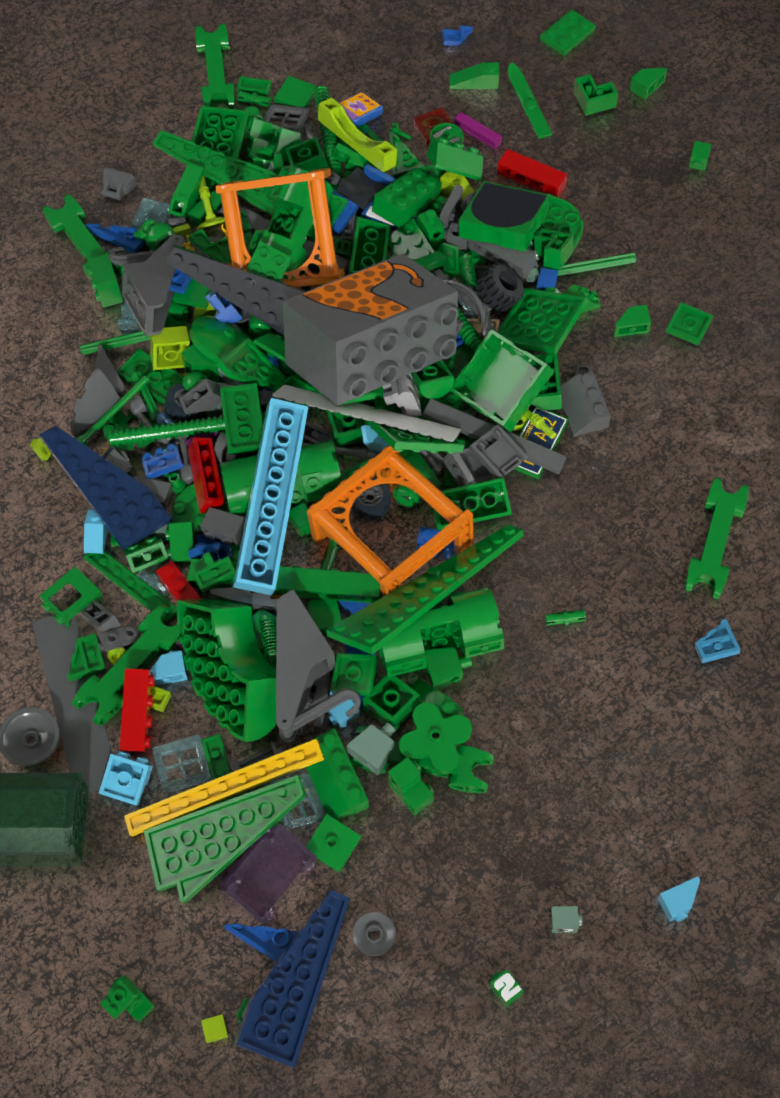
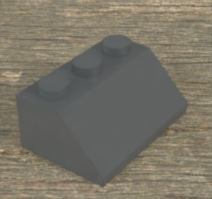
M593 371L575 375L561 386L562 408L566 418L569 419L568 424L573 437L609 427L611 416Z

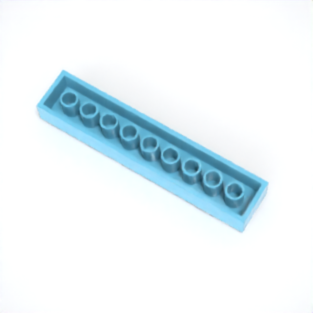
M271 398L267 405L234 576V588L266 595H272L275 591L308 406Z

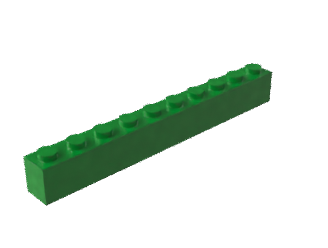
M203 557L191 559L187 581L192 588H199L193 573L207 567ZM236 561V562H232V564H233L235 570H236V566H237V561ZM281 564L279 566L276 588L272 594L284 595L294 590L298 597L371 604L382 598L380 583L370 574L360 573L355 570L342 572L338 569H331L329 571L318 567L306 569L296 565L284 567ZM234 577L211 589L233 587Z

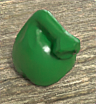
M148 219L144 221L141 228L134 232L133 235L137 239L145 240L146 245L151 251H156L172 235H175V232L171 226L165 223Z

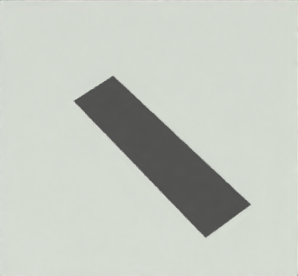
M54 615L33 621L32 626L76 797H80L100 790L112 751L105 725L97 726L93 722V718L99 709V703L91 702L80 709L72 705V701L79 689L91 677L90 675L71 682L67 678L72 664V655L75 652L76 639L81 638L76 618L74 616L69 621L71 627L67 629L63 624L60 626L54 620Z

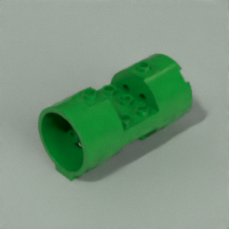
M293 165L282 166L278 177L308 173L309 171L296 168ZM324 180L327 202L329 204L334 189ZM308 181L275 185L269 198L272 199V204L276 209L267 230H255L248 247L251 257L259 242L262 241L292 257L290 261L291 266L285 272L295 270L305 263L308 253L302 245L307 239L306 235L309 228L314 225ZM287 274L284 275V279H288Z
M332 440L301 446L291 506L303 502L319 501L323 499L326 493L332 492L342 482ZM258 455L220 463L229 509L232 514L238 516H246Z
M485 587L449 595L448 605L427 611L378 651L387 676L392 677L427 668L424 650L460 648L465 658L504 649V636L502 627H500L499 612L491 590Z

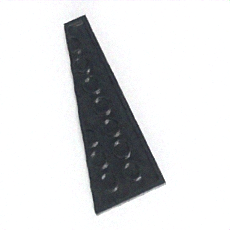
M177 245L173 247L166 260L168 264L283 335V301L307 292L300 287L284 284L285 282L280 280L276 281L267 278L265 275L232 266L230 263L214 260L212 257L197 254L195 251Z

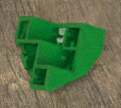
M249 116L245 131V138L248 139V145L246 144L245 157H248L247 162L268 170L274 155L281 153L283 163L288 160L285 149L301 143V133Z

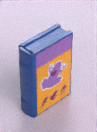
M363 92L339 102L356 128L381 116L383 113V106Z

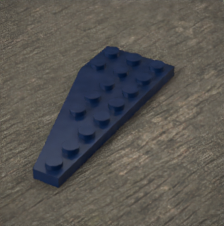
M57 426L40 434V439L123 550L172 522L171 516L150 489Z
M329 890L249 999L233 1045L290 1068H295L350 900L349 897L333 890Z

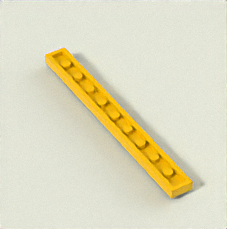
M314 739L127 814L124 817L129 835L133 837L143 833L144 830L183 817L324 760L317 739Z

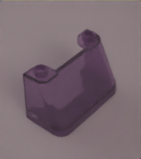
M274 824L248 848L221 881L217 889L260 924L268 923L275 915L273 912L275 907L273 905L299 873H308L314 867V861L317 856L284 826Z

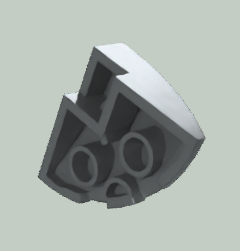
M99 368L92 373L85 383L84 387L86 389L83 397L77 398L73 408V411L76 413L75 420L73 419L70 422L71 434L74 437L84 434L120 400L114 387Z

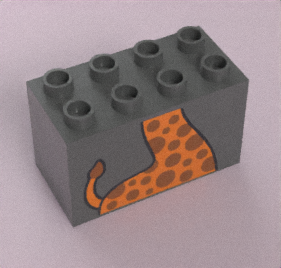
M402 253L284 300L283 320L286 364L337 406L352 399L360 398L365 393L383 385H389L404 375L418 372L424 367L441 359H447L456 353L458 291Z

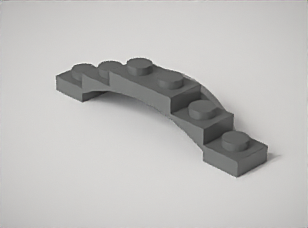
M440 269L434 271L435 276L458 291V299L468 305L475 313L482 325L481 338L484 340L489 331L494 328V324L490 319L491 311L489 306L482 302L478 292H475L471 286L467 287L459 283L456 278L450 280L447 274H443Z

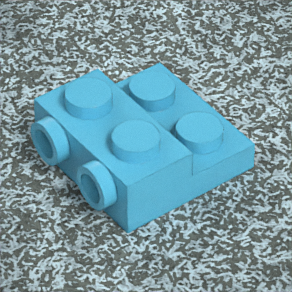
M118 751V754H110L99 794L138 806L144 787L148 785L153 765L148 764L149 759L137 757V760L129 758L130 753Z

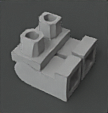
M411 373L404 375L389 385H383L385 392L383 397L387 405L396 403L398 408L401 407L403 415L411 417L422 415L419 391L412 379Z

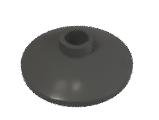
M370 912L364 914L356 921L353 928V941L362 953L370 956L382 955L394 944L396 937L395 927L386 915L379 912ZM371 933H378V938L372 939L370 937Z

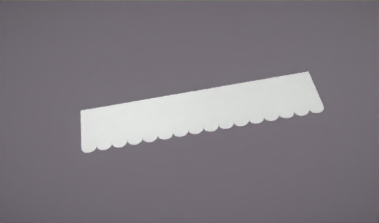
M283 385L272 394L276 398H284L285 400L295 401L300 404L306 403L308 406H317L320 409L340 412L343 415L363 418L364 420L386 424L390 427L397 426V428L402 430L408 429L410 432L426 436L431 435L434 438H442L451 442L456 439L462 430L383 409H374L375 407L356 402L337 406L324 394L288 385Z

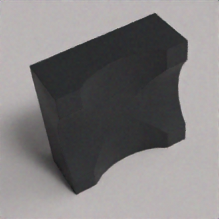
M357 167L347 178H343L340 181L336 192L365 210L374 200L375 194L384 189L385 185L370 179L362 169Z

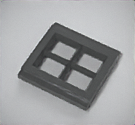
M272 104L263 121H279L281 124L276 125L300 133L310 109ZM274 113L286 114V115H285V117H282V116H274ZM289 115H296V116H300V118H291V117H288V116H289ZM285 122H288V123H296V126L284 125V124H285Z

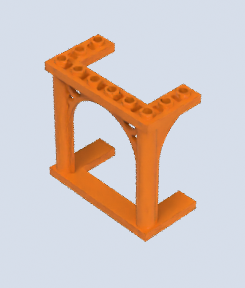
M330 168L250 181H231L217 185L216 192L221 195L232 266L247 269V263L252 258L244 240L237 191L308 181L315 228L314 249L309 259L302 266L285 272L284 275L287 274L288 279H284L283 275L281 281L285 282L284 284L293 287L297 286L301 289L304 286L314 289L319 287L320 284H327L346 275L345 268H339L335 257L324 182L325 178L331 176ZM316 254L320 255L319 259H321L322 263L315 259ZM310 263L316 264L320 268L319 274H313L309 270L308 265ZM300 271H306L307 275L303 274L300 276Z
M391 446L385 447L375 458H371L361 469L354 471L351 477L340 482L337 488L332 492L326 493L323 499L318 503L312 504L307 510L312 540L317 545L327 537L337 542L380 583L382 597L401 587V583L453 540L454 550L458 553L474 543L473 513L468 509L463 512L404 459L399 451L393 450ZM380 484H388L389 487L393 484H400L412 489L450 523L394 570H391L355 535L349 522L350 510L357 497L365 490ZM337 507L345 509V512L342 514H335L332 511Z

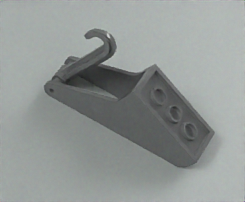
M172 235L156 251L116 255L124 252L123 247L114 248L109 251L110 261L116 265H123L122 296L145 337L158 335L164 329L175 293L169 291L176 270L166 260L175 245L183 247L184 238L181 235Z
M294 590L282 595L277 601L276 724L279 728L280 739L285 743L292 742L295 739L298 728L345 701L352 700L355 703L346 712L347 717L354 715L359 710L361 703L356 691L344 688L305 709L314 682L335 668V657L333 650Z

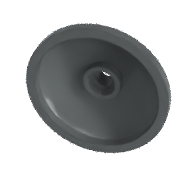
M37 707L22 708L10 714L0 727V751L3 756L11 763L19 766H33L45 761L55 751L60 738L59 726L55 718L46 710ZM31 739H35L34 743L29 744Z

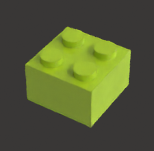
M186 326L164 328L162 333L150 336V358L153 370L184 368L181 352L190 347Z

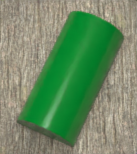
M357 216L348 275L386 260L390 225Z
M442 359L424 367L418 372L411 373L412 379L422 395L429 399L444 396L454 384V376Z
M504 477L441 491L463 512L468 509L473 513V523L512 515ZM431 507L436 529H444L450 523Z

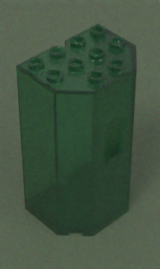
M0 773V866H82L85 820L87 819L90 787L82 773Z

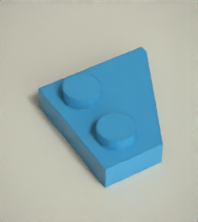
M723 619L718 627L711 629L705 637H702L695 643V649L702 663L740 654V647L726 619Z

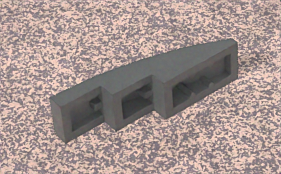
M234 587L210 589L211 600L230 601L252 606V611L263 609L267 612H277L278 599H271L270 595L250 593L248 590Z
M329 673L319 677L314 682L311 692H314L315 695L311 705L329 696ZM327 712L315 719L313 724L314 732L322 734Z

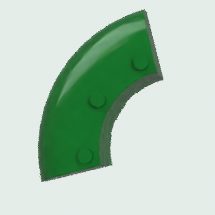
M210 599L177 600V625H181L182 637H179V642L183 644L185 651L183 656L186 670L191 672L193 678L191 681L197 696H201L205 702V709L210 716L217 718L218 724L221 727H226L231 735L244 742L264 737L276 725V670L266 661L257 644L252 624V606Z

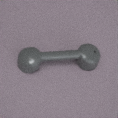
M137 395L129 402L130 410L144 426L150 427L153 424L144 416L147 409L141 397ZM173 437L172 439L166 438V440L162 438L160 441L156 439L162 446H167L176 441Z
M193 435L175 438L179 442L181 459L184 466L178 470V474L185 481L186 485L194 483L186 441L193 437Z

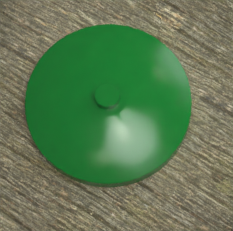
M211 315L196 318L189 330L190 339L194 346L203 355L216 363L249 338L252 342L254 341V338L236 323L221 322Z

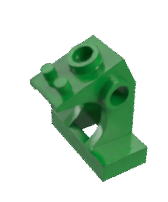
M125 975L117 978L112 983L111 988L108 990L109 993L100 1003L114 1020L124 1010H127L138 1023L155 1007Z

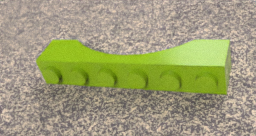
M332 97L319 103L318 121L382 172L396 166L397 149L387 141H375L365 136L351 122L343 106Z

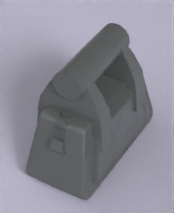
M106 167L103 176L104 188L101 191V195L121 200L125 194L127 195L137 186L134 175Z

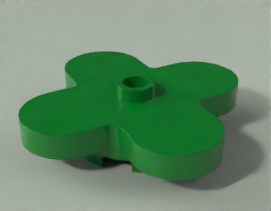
M429 702L421 703L413 711V722L416 730L402 736L399 742L400 753L404 758L408 757L411 761H417L426 757L438 773H452L459 764V754L455 746L469 740L472 734V724L468 718L462 715H454L444 719L436 705Z

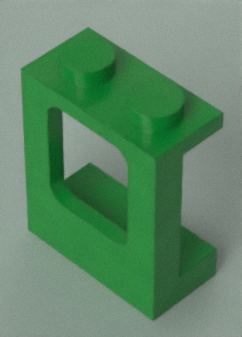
M75 566L39 595L42 602L40 605L47 613L51 612L54 615V620L60 626L63 624L67 629L71 627L69 621L92 601L100 602L103 600L101 591ZM71 584L82 596L68 609L61 612L49 599L65 585Z

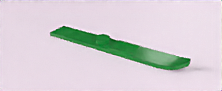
M510 63L508 67L509 80L537 138L551 136L552 132L523 73L514 63Z

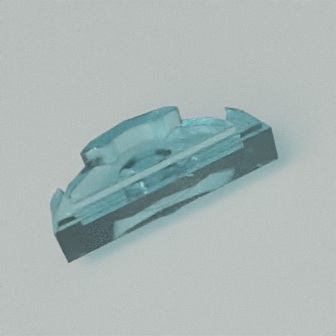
M141 570L136 575L159 592L160 595L165 598L169 595L168 591L159 582L160 579L154 573L149 574Z

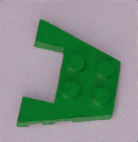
M243 210L240 212L244 240L248 250L253 236L250 223H248L246 218L247 214ZM203 229L189 234V241L208 256L214 258V260L223 263L227 262L232 265L227 237L212 243Z

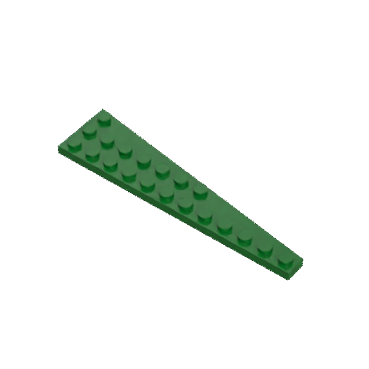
M163 130L159 132L152 143L155 148L186 166L188 162L204 167L203 176L218 185L238 180L250 181L278 177V174L235 157L226 156L224 153H218L205 146L202 147L192 141L184 140ZM274 186L237 191L238 197L273 216L276 208L269 197ZM333 194L328 204L331 229L349 203L347 199ZM312 225L306 237L315 242V228Z
M506 525L436 567H430L427 572L346 619L335 622L332 627L326 630L327 637L373 655L522 538L523 529Z

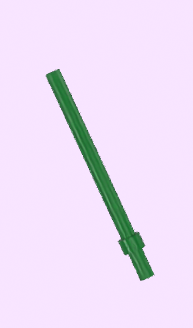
M144 375L91 428L76 439L86 445L87 441L150 380Z

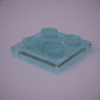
M143 198L131 223L132 227L140 229L144 221L148 219L169 225L168 219L173 217V214L168 213L170 203Z

